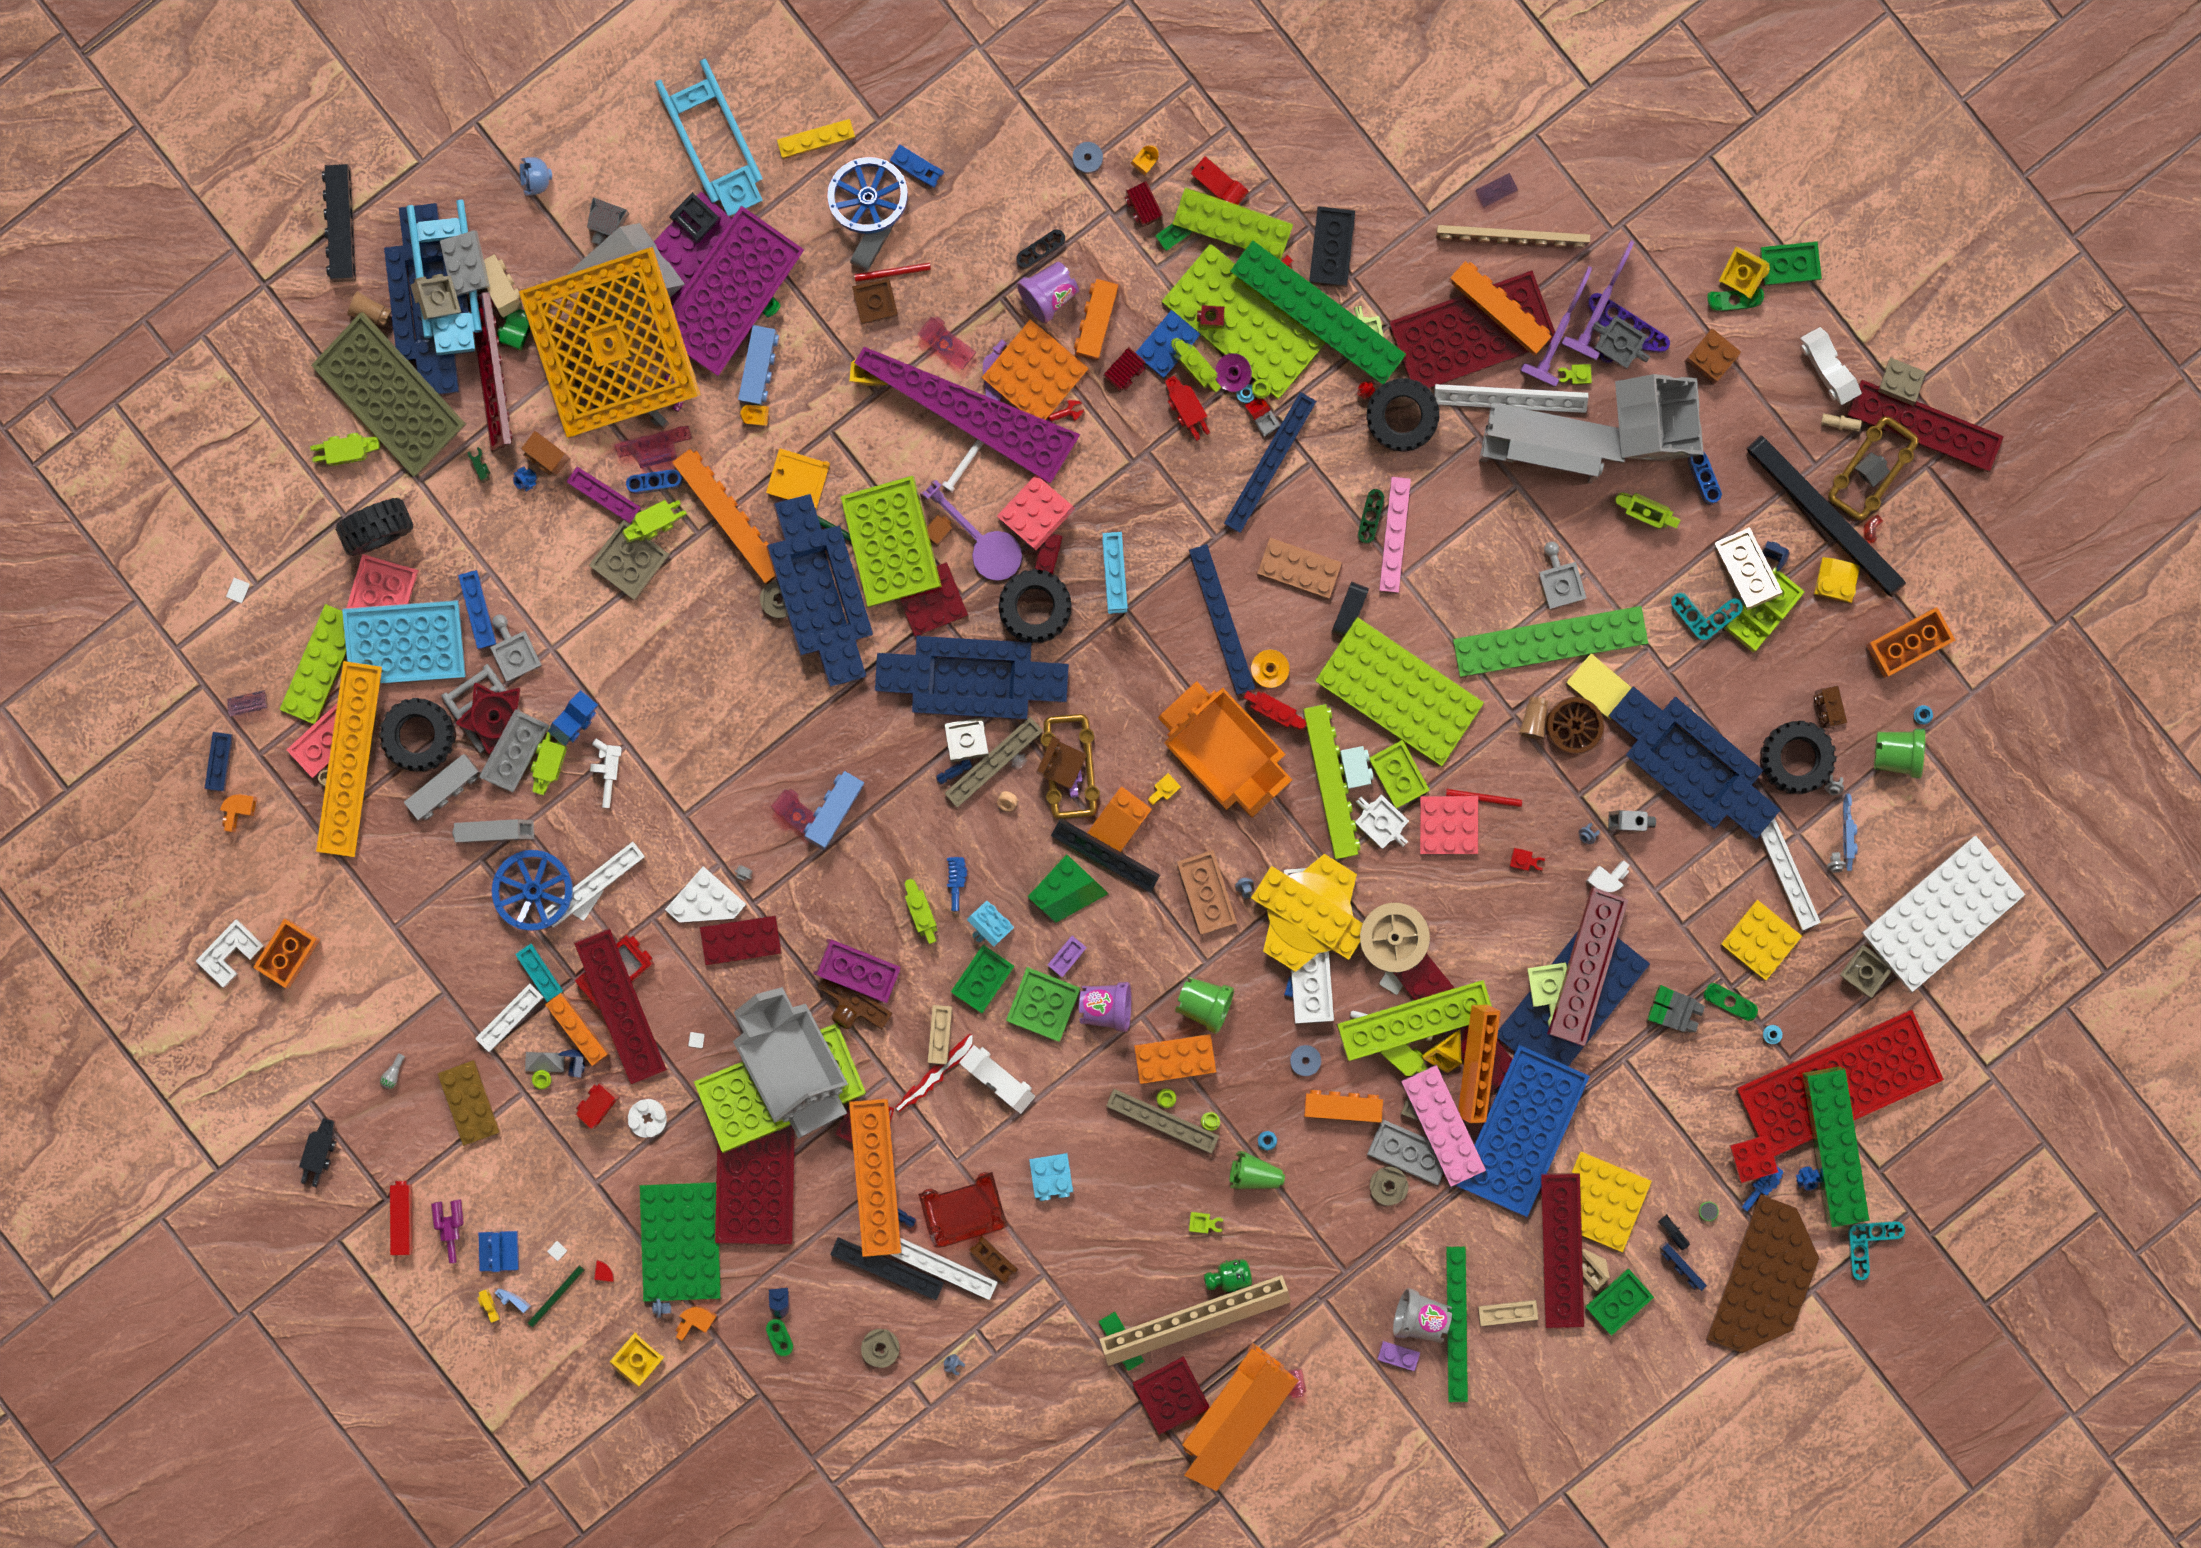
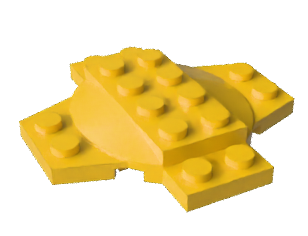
M1323 854L1303 872L1288 876L1271 866L1251 897L1252 900L1267 909L1270 921L1263 952L1294 972L1299 970L1318 953L1331 950L1349 960L1360 943V932L1363 925L1362 922L1353 917L1350 904L1357 874L1326 854Z

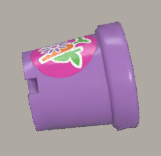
M1059 261L1030 278H1022L1016 285L1028 309L1042 323L1052 320L1054 313L1079 292L1075 279L1070 278L1068 275L1070 272Z
M1120 982L1117 985L1082 986L1083 991L1080 993L1079 1013L1084 1014L1083 1018H1080V1024L1115 1028L1116 1031L1127 1032L1131 1017L1130 983Z

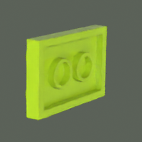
M1403 740L1369 758L1395 808L1430 791Z

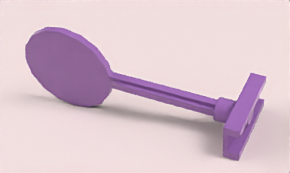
M1633 240L1629 241L1584 333L1580 335L1578 340L1565 336L1561 344L1597 360L1600 352L1588 346L1594 330L1592 326L1596 321L1598 322L1611 295L1612 287L1632 249Z
M1587 267L1568 311L1562 317L1543 360H1540L1537 367L1523 364L1520 371L1553 386L1557 385L1559 379L1548 373L1551 366L1549 363L1570 321L1571 312L1583 291L1592 267Z
M933 480L931 482L932 485L926 491L920 493L925 499L931 498L936 503L938 502L977 541L972 557L974 566L981 575L987 579L998 581L1007 579L1015 574L1021 564L1022 553L1020 545L1014 537L1001 531L981 535L943 497L944 494L939 490L941 484L937 480Z

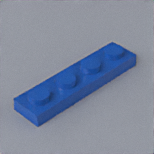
M475 570L458 575L477 649L496 645L497 642L478 571Z

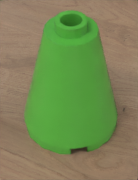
M1244 1151L1236 1153L1235 1156L1239 1157L1237 1161L1233 1160L1229 1178L1230 1182H1233V1185H1230L1231 1188L1278 1189L1280 1185L1284 1184L1285 1174H1283L1281 1169Z

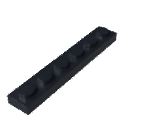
M1060 818L1051 834L1055 839L1150 893L1160 877V874Z
M837 1237L830 1254L936 1301L944 1282L882 1255L863 1257L861 1246Z

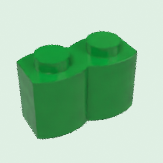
M518 309L504 317L506 323L503 327L499 328L497 336L501 344L521 351L531 328L525 310Z

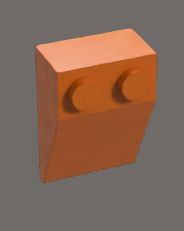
M1121 786L1087 833L1121 852L1152 808Z

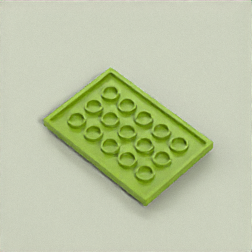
M914 476L841 496L868 607L942 587Z

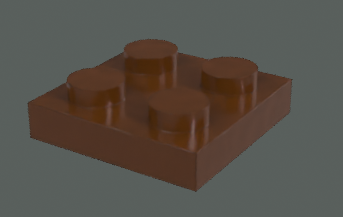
M889 278L852 286L861 324L898 316Z

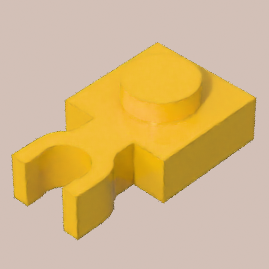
M489 1289L478 1292L480 1295L478 1297L479 1304L487 1310L490 1322L499 1320L500 1318Z

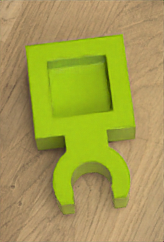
M1591 364L1571 365V370L1567 368L1558 369V372H1564L1566 375L1565 378L1559 379V383H1565L1569 379H1572V385L1592 383Z
M1191 1212L1189 1231L1208 1233V1229L1212 1228L1215 1232H1222V1229L1215 1227V1223L1217 1221L1223 1222V1219L1216 1217L1210 1220V1214Z

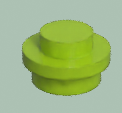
M1257 380L1252 386V392L1257 398H1266L1271 393V385L1266 380Z
M538 1070L532 1076V1083L538 1089H545L551 1084V1075L545 1070Z
M1163 1089L1157 1095V1102L1163 1108H1170L1176 1102V1095L1170 1089Z
M1208 1112L1202 1116L1201 1125L1205 1130L1215 1131L1220 1125V1119L1217 1114Z

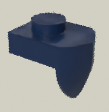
M1767 541L1762 548L1764 556L1778 561L1776 572L1781 570L1788 561L1789 550L1780 546L1777 542Z
M572 1049L559 1053L558 1056L570 1057L568 1076L581 1077V1073L585 1069L582 1052Z
M788 1288L769 1289L770 1311L775 1317L783 1319L789 1312Z

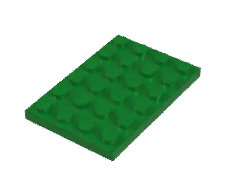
M716 1182L639 1185L643 1302L656 1301V1299H660V1301L721 1299L719 1243H715Z

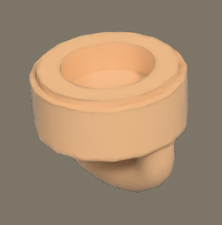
M1004 791L1000 794L997 805L1004 811H1013L1018 800L1014 794Z

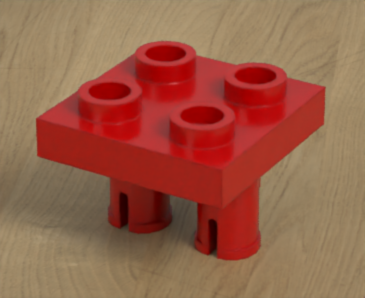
M1768 1135L1729 1145L1740 1183L1778 1173Z

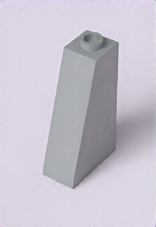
M514 819L454 823L452 834L455 842L459 843L533 840L534 820Z

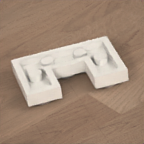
M236 919L196 962L225 988L238 973L224 960L236 948L252 960L263 949L264 945Z

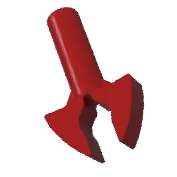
M1067 400L1068 407L1050 414L1049 420L1052 422L1066 416H1072L1074 421L1081 417L1084 409L1078 412L1071 410L1074 406L1082 404V402Z

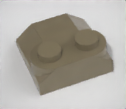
M1862 945L1843 969L1840 976L1858 989L1862 995L1871 999L1892 969L1882 958Z

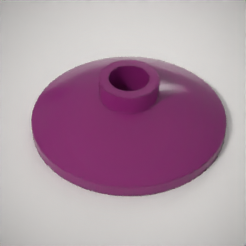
M1236 353L1223 356L1215 368V371L1218 373L1216 378L1218 384L1223 389L1231 392L1244 389L1252 377L1249 361L1244 356ZM1234 369L1238 370L1237 376L1233 373Z

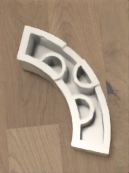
M1819 327L1800 338L1803 344L1801 346L1803 353L1806 356L1808 355L1833 400H1837L1842 405L1862 394L1856 378L1845 365L1842 366L1838 358H1835L1838 354L1827 332Z
M973 1045L959 1063L1021 1114L1035 1098V1095L1030 1092L1032 1087L1024 1081L1022 1083L1017 1081L989 1057L991 1054L985 1048L978 1049Z

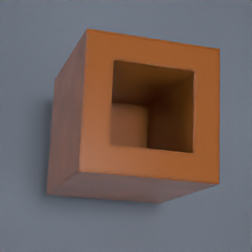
M937 515L928 525L929 538L935 545L939 546L953 530L950 526L952 522L945 516L941 518Z

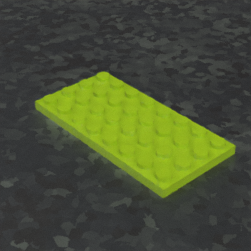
M1210 243L1161 303L1175 312L1224 355L1236 353L1244 356L1251 365L1252 378L1255 381L1260 379L1268 381L1271 385V394L1279 400L1326 343L1232 274L1230 270L1235 263ZM1202 305L1224 306L1223 329L1200 327V322H1197V310H1201ZM1209 312L1205 315V318L1208 321H1213L1216 319L1214 313Z
M1358 617L1315 679L1316 683L1440 766H1443L1484 704L1483 701Z
M836 1023L821 1029L820 1032L848 1083L842 1089L843 1092L838 1095L842 1104L866 1095L838 1024ZM744 1062L694 1081L722 1153L791 1126L790 1121L783 1122L781 1120L774 1122Z

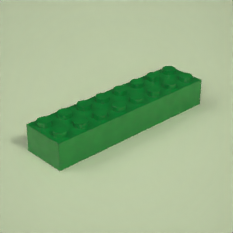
M1839 1066L1802 1073L1817 1167L1821 1181L1826 1222L1831 1227H1838L1870 1221L1846 1070Z

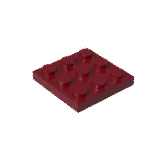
M947 562L937 566L942 587L900 598L915 637L968 616Z
M1184 1356L1132 1382L1159 1435L1208 1410L1210 1407Z

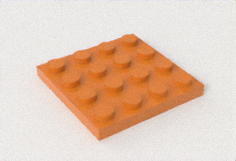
M1030 319L981 378L1017 409L1046 420L1089 368Z

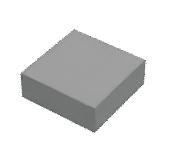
M1271 410L1254 420L1264 437L1280 427Z

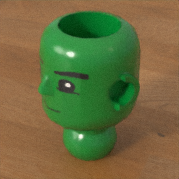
M1245 1259L1226 1260L1218 1266V1273H1205L1204 1282L1206 1289L1212 1291L1216 1287L1221 1286L1224 1292L1232 1293L1251 1286L1252 1276L1248 1262Z

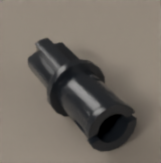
M1667 1214L1658 1221L1667 1232L1668 1238L1671 1237L1681 1250H1685L1690 1245V1242L1679 1230L1680 1227H1677Z

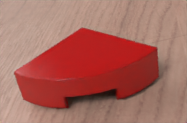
M597 1260L594 1280L614 1282V1274L611 1268L605 1262Z

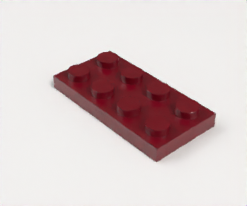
M776 916L700 927L705 965L782 954Z

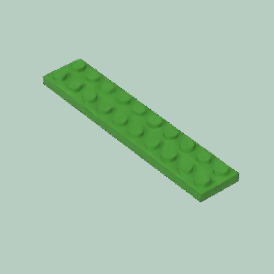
M1642 606L1456 638L1453 639L1459 677L1645 645L1648 644Z

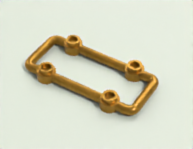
M1888 416L1882 417L1875 426L1867 430L1866 440L1842 474L1834 477L1833 487L1828 493V499L1832 504L1858 521L1865 520L1871 511L1877 510L1880 507V498L1904 464L1913 460V451L1919 443L1918 437L1913 432ZM1887 424L1911 440L1907 448H1903L1898 452V461L1875 494L1865 499V508L1859 513L1837 498L1836 494L1840 489L1848 486V477L1871 444L1881 439V430Z
M1084 714L1051 716L1044 721V734L1041 736V743L1045 746L1046 750L1052 737H1056L1052 733L1051 724L1081 721L1082 730L1079 733V739L1084 743V753L1087 755L1085 764L1088 787L1085 789L1084 794L1086 799L1089 800L1090 809L1059 812L1058 803L1061 801L1062 796L1060 791L1057 790V783L1048 779L1049 791L1046 799L1051 804L1052 815L1057 819L1090 817L1097 811V799L1099 798L1100 791L1095 786L1091 746V742L1094 740V732L1090 729L1089 719Z

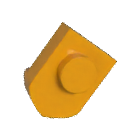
M1152 145L1144 146L1130 164L1145 176L1159 158L1157 147Z
M745 405L740 410L739 415L746 424L767 426L769 407Z

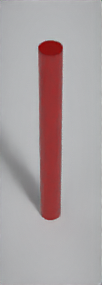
M929 262L854 275L855 281L858 282L931 270Z
M1446 789L1445 796H1478V801L1522 807L1521 799Z

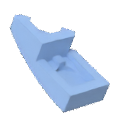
M498 1289L495 1292L504 1305L511 1301L523 1313L531 1307L530 1304L514 1293L503 1289Z

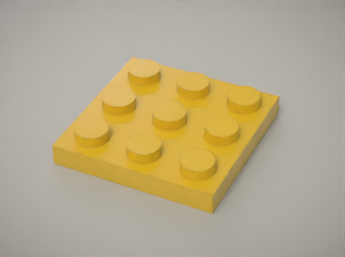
M1756 900L1720 945L1766 981L1800 940L1802 935L1759 900Z

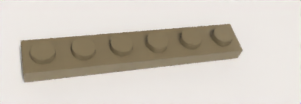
M1029 717L993 749L989 756L984 757L945 792L946 796L958 808L1039 736L1043 730Z
M1113 1089L1106 1105L1113 1110L1209 1153H1212L1219 1138L1217 1134L1116 1089Z

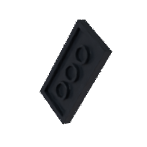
M1317 207L1309 277L1310 283L1347 287L1356 210Z

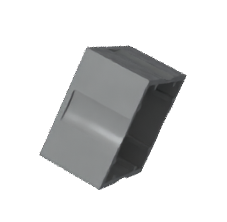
M640 223L619 227L567 273L568 275L653 247L669 298L685 285L670 263L660 254L656 244ZM625 276V277H622V278H619V279H621V280H623L624 282H626L628 276ZM633 278L631 286L637 289L640 281ZM612 281L604 283V285L610 287ZM617 283L614 291L621 294L623 286ZM595 287L589 288L587 290L593 293ZM600 289L598 296L605 299L607 292ZM628 290L625 297L632 301L635 293ZM584 294V298L589 303L591 298ZM612 295L609 303L616 306L618 298ZM639 297L636 304L643 307L646 300ZM595 301L593 308L599 311L602 304ZM623 302L620 309L627 313L630 305ZM607 307L604 315L611 318L613 310ZM634 308L631 316L638 319L641 312ZM618 314L615 320L622 319L623 322L625 317ZM629 320L626 328L632 331L636 324Z
M1652 374L1615 381L1622 458L1669 461L1704 455L1699 418L1697 378H1673L1667 375Z

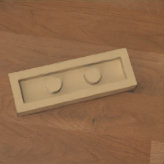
M933 1005L928 1063L947 1064L952 1007Z
M1536 1300L1478 1306L1480 1326L1538 1320Z

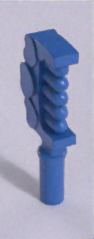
M949 857L947 861H949L948 865H950L948 866V874L950 875H948L949 884H947V887H951V911H959V887L965 886L968 870L965 867L966 863L963 857Z
M1777 1167L1778 1173L1760 1177L1756 1183H1753L1752 1186L1755 1189L1751 1192L1742 1208L1748 1212L1761 1193L1768 1195L1772 1189L1777 1188V1185L1780 1183L1779 1179L1782 1178L1784 1173L1783 1170Z

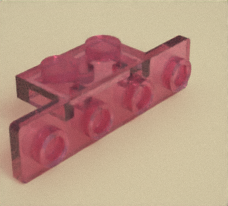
M680 426L672 430L661 431L630 441H623L614 446L619 458L637 454L640 468H645L677 459L674 444L692 439V434L689 426Z

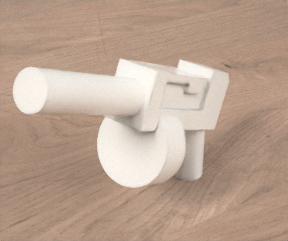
M596 738L592 745L599 749V758L605 757L604 765L591 764L590 771L603 773L605 785L602 807L610 808L612 783L617 778L618 758L621 756V747L606 745Z

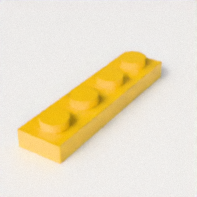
M847 119L777 139L782 159L855 139L851 120Z

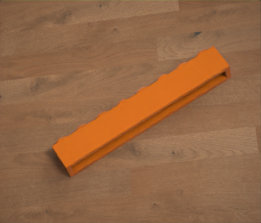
M691 449L687 450L672 462L765 584H769L776 577L766 548L769 545L768 542L765 541L763 543L759 538L761 533L755 526L750 527L747 523L750 519L744 511L739 512L736 506L738 503L732 496L727 497L724 493L727 489L719 480L716 483L712 477L715 475L709 466H703L701 463L703 458L697 450L695 452Z

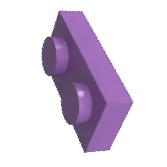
M1071 936L1049 962L1048 966L1063 977L1087 947Z
M1382 1341L1377 1360L1415 1371L1420 1352Z

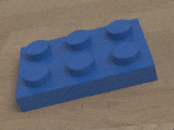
M1171 310L1135 353L1164 379L1178 363L1174 357L1176 352L1171 346L1172 339L1179 338L1186 344L1193 345L1201 334Z

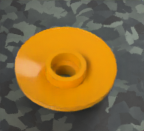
M1264 650L1253 659L1251 673L1254 680L1261 686L1274 688L1284 683L1289 675V662L1277 650ZM1267 666H1272L1274 671L1271 673L1267 672Z

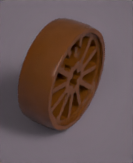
M1582 697L1563 699L1552 707L1547 716V736L1553 746L1561 752L1571 755L1586 753L1593 749L1603 736L1604 719L1602 713L1588 699ZM1571 703L1577 704L1575 717L1572 715L1569 706ZM1580 704L1586 706L1587 710L1581 717H1578ZM1566 706L1570 718H1567L1560 712L1561 707ZM1591 710L1595 717L1583 721L1585 715ZM1557 713L1566 723L1554 721L1555 714ZM1572 721L1579 723L1578 731L1577 729H1571ZM1597 721V728L1585 726L1586 723ZM1553 724L1561 725L1555 729V732L1553 731ZM1562 728L1568 732L1566 739H1561L1558 735L1559 730ZM1583 730L1595 731L1596 735L1594 739L1587 735ZM1580 733L1590 741L1587 746L1583 745ZM1575 735L1580 745L1578 749L1573 748ZM1570 740L1569 747L1562 744Z

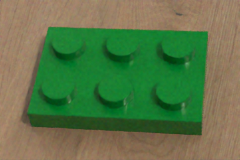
M1818 241L1760 247L1761 259L1770 264L1769 273L1763 278L1764 286L1822 279Z
M983 944L951 990V993L980 1013H983L1015 966Z
M1627 1268L1585 1307L1612 1336L1647 1305L1654 1296L1632 1271Z

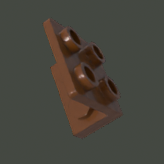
M1839 686L1816 690V695H1813L1815 705L1819 707L1818 720L1820 725L1823 724V727L1827 728L1847 723Z
M1053 736L1036 773L1071 789L1087 755L1059 742L1060 739Z

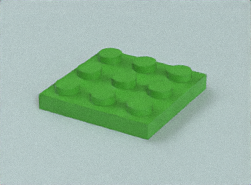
M1027 967L1006 1021L1060 1042L1080 988Z

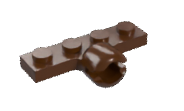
M823 978L818 986V989L839 1003L832 1014V1020L844 1029H850L856 1019L862 1017L882 1030L893 1014L866 995Z

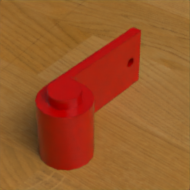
M1206 156L1201 159L1190 173L1216 197L1239 205L1249 193L1245 186L1236 180H1232Z

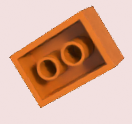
M284 918L253 968L281 986L290 988L321 939L290 919Z

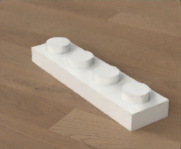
M529 984L475 1039L490 1052L544 998L543 995L532 984Z

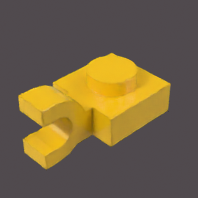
M1167 773L1154 785L1157 791L1148 798V801L1154 805L1162 796L1167 801L1181 786Z

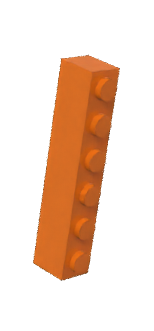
M1465 261L1450 277L1449 282L1535 357L1552 337L1549 335L1550 331L1543 325L1539 326L1535 322L1536 319L1527 312L1525 314L1518 302L1509 300L1506 297L1507 293L1503 289L1493 286V281L1488 276H1482L1477 272L1478 268L1473 263L1469 262L1468 264Z
M1488 1004L1471 1006L1458 1107L1461 1118L1469 1123H1483L1487 1119L1501 1012Z

